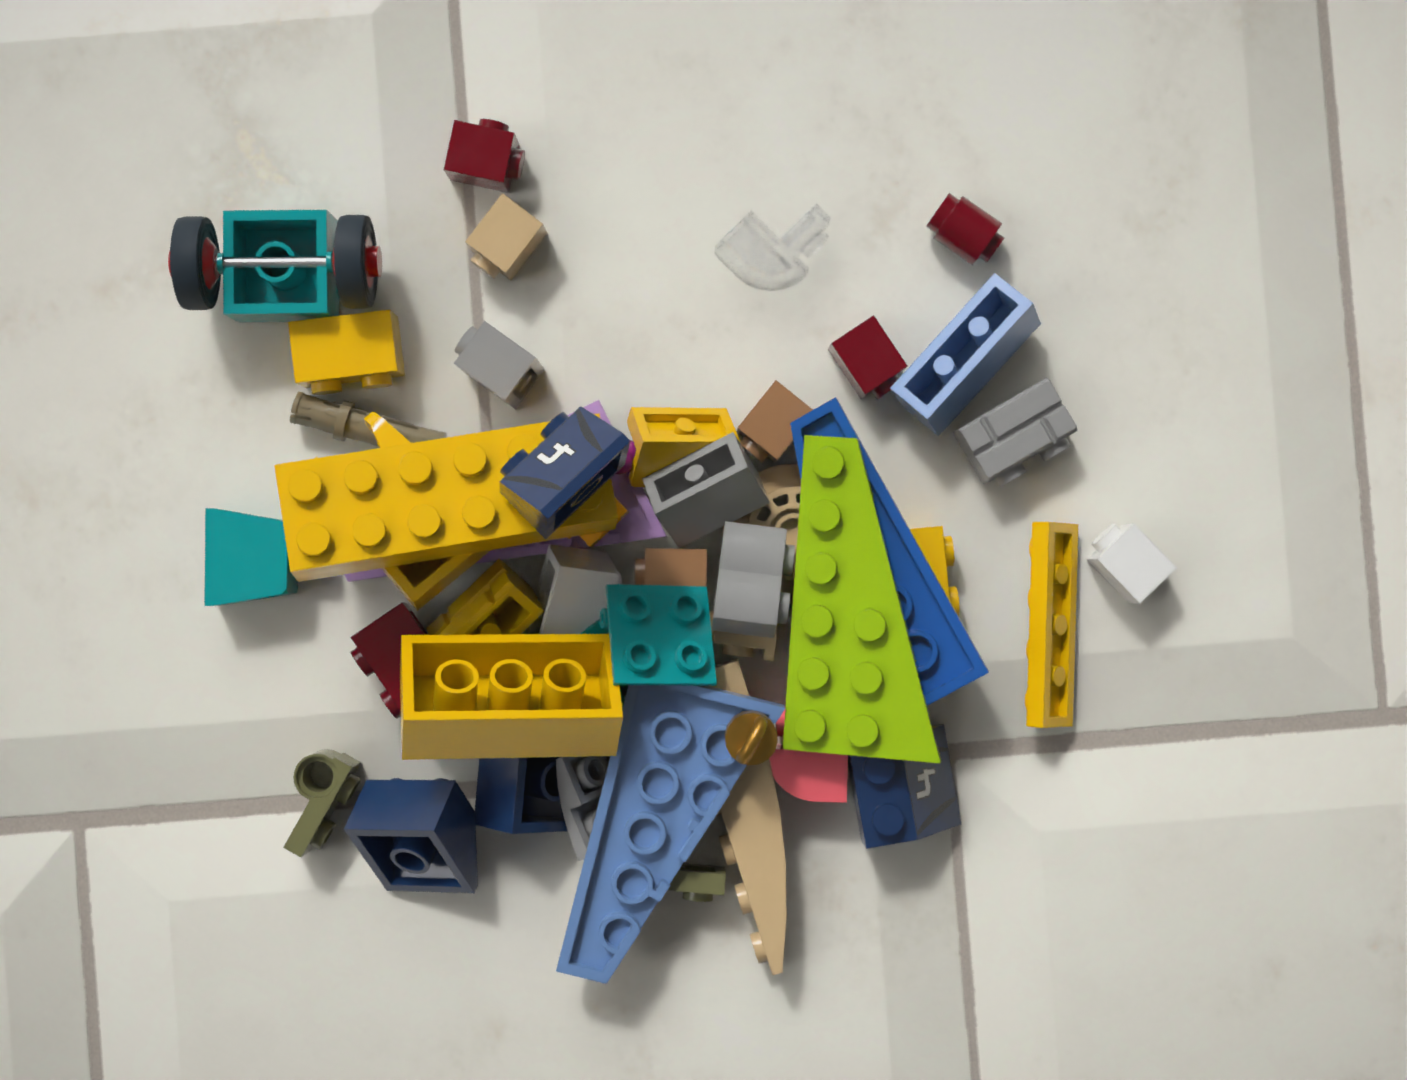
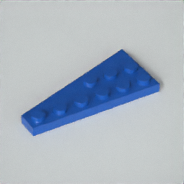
M836 397L790 423L800 479L802 478L804 435L859 439ZM859 439L882 535L884 536L891 570L912 644L917 671L928 706L989 673V670Z

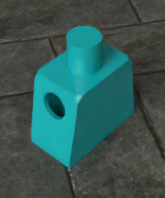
M205 508L204 606L230 605L297 593L298 581L290 572L283 520L222 509Z

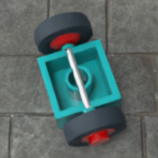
M328 210L223 211V253H220L216 231L209 218L202 216L178 218L172 230L168 266L177 301L183 309L208 310L214 308L219 296L221 274H223L224 315L239 323L291 322L339 316V298L342 306L345 308L365 309L372 307L375 302L378 277L382 275V252L380 246L376 244L374 227L370 217L367 215L340 216L337 220Z

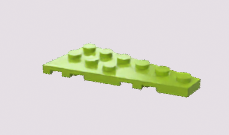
M804 435L783 749L941 763L859 439Z

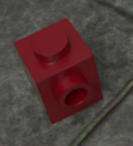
M480 119L477 125L454 120L443 170L450 181L509 193L512 179L520 180L525 150L519 149V142L515 133L509 132V126L505 123L491 119Z

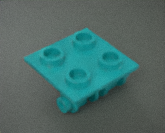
M606 584L607 608L601 609L600 626L602 629H609L613 685H717L707 586Z

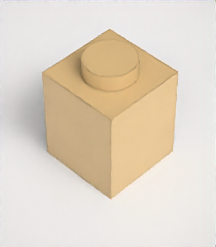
M502 193L465 242L470 250L475 253L470 259L474 265L493 279L500 272L511 281L547 235V231L543 223Z

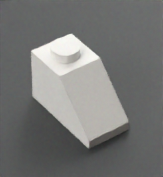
M549 544L536 592L537 600L541 603L545 612L527 628L526 634H580L600 619L601 609L607 608L606 584L622 583L621 574L617 571L608 553Z

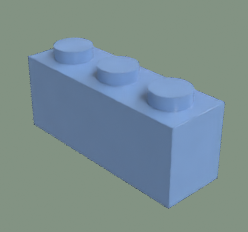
M994 273L890 387L902 407L939 437L1041 325L1033 302Z

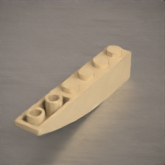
M738 659L715 665L717 685L711 687L749 696ZM768 759L761 764L747 765L716 816L722 814L728 834L719 836L727 865L730 866L737 863L743 883L734 885L742 913L745 915L753 912L758 931L750 934L756 958L759 964L768 961L772 975L783 973L787 918L786 860L780 807L770 760Z

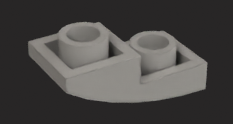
M606 756L560 757L556 759V775L561 808L578 861L585 858L609 764Z

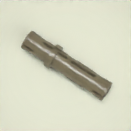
M303 392L297 393L291 408V413L294 414L290 416V423L332 433L333 438L336 440L345 441L346 438L378 446L375 436L369 430L364 420L370 412L355 408V403L344 400L342 404L307 395ZM381 415L383 419L411 443L447 437L446 432L423 428Z

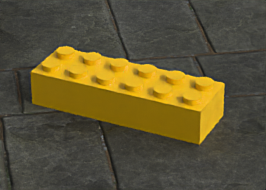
M550 421L274 465L290 572L298 582L614 530L618 521L612 480L609 479L557 530L545 539L500 493L499 481L504 478L500 470L510 458L522 449H525L530 454L545 440L540 434Z

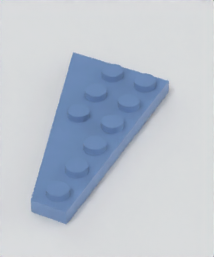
M628 685L622 709L623 721L617 755L610 756L556 972L605 984L608 983L641 932L645 921L669 889L671 881L684 861L686 862L730 795L732 787L747 766L746 764H740L731 757L726 748L725 730L727 724L735 715L742 711L750 710L764 713L772 720L773 724H776L785 710V705L711 686Z

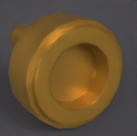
M754 710L742 711L735 715L727 724L725 730L726 748L731 757L740 764H761L768 760L776 750L778 743L777 730L772 720L764 713Z

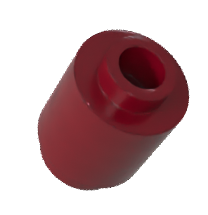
M950 193L926 225L928 229L936 234L934 236L935 240L972 266L978 258L987 263L1005 238L997 233L1002 225L1000 221L964 196L959 200Z

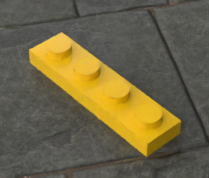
M1032 522V538L1029 543L1031 577L1027 598L1030 609L1029 639L1026 645V655L1028 658V681L1025 694L1027 727L1054 728L1073 726L1079 524Z

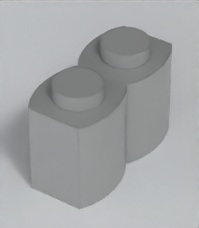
M725 521L712 631L774 638L777 623H787L790 593L780 592L782 575H792L795 545L786 544L787 529Z

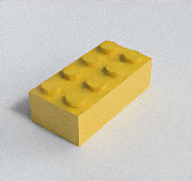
M609 634L401 635L400 701L402 760L617 755L623 711L620 686L613 685Z

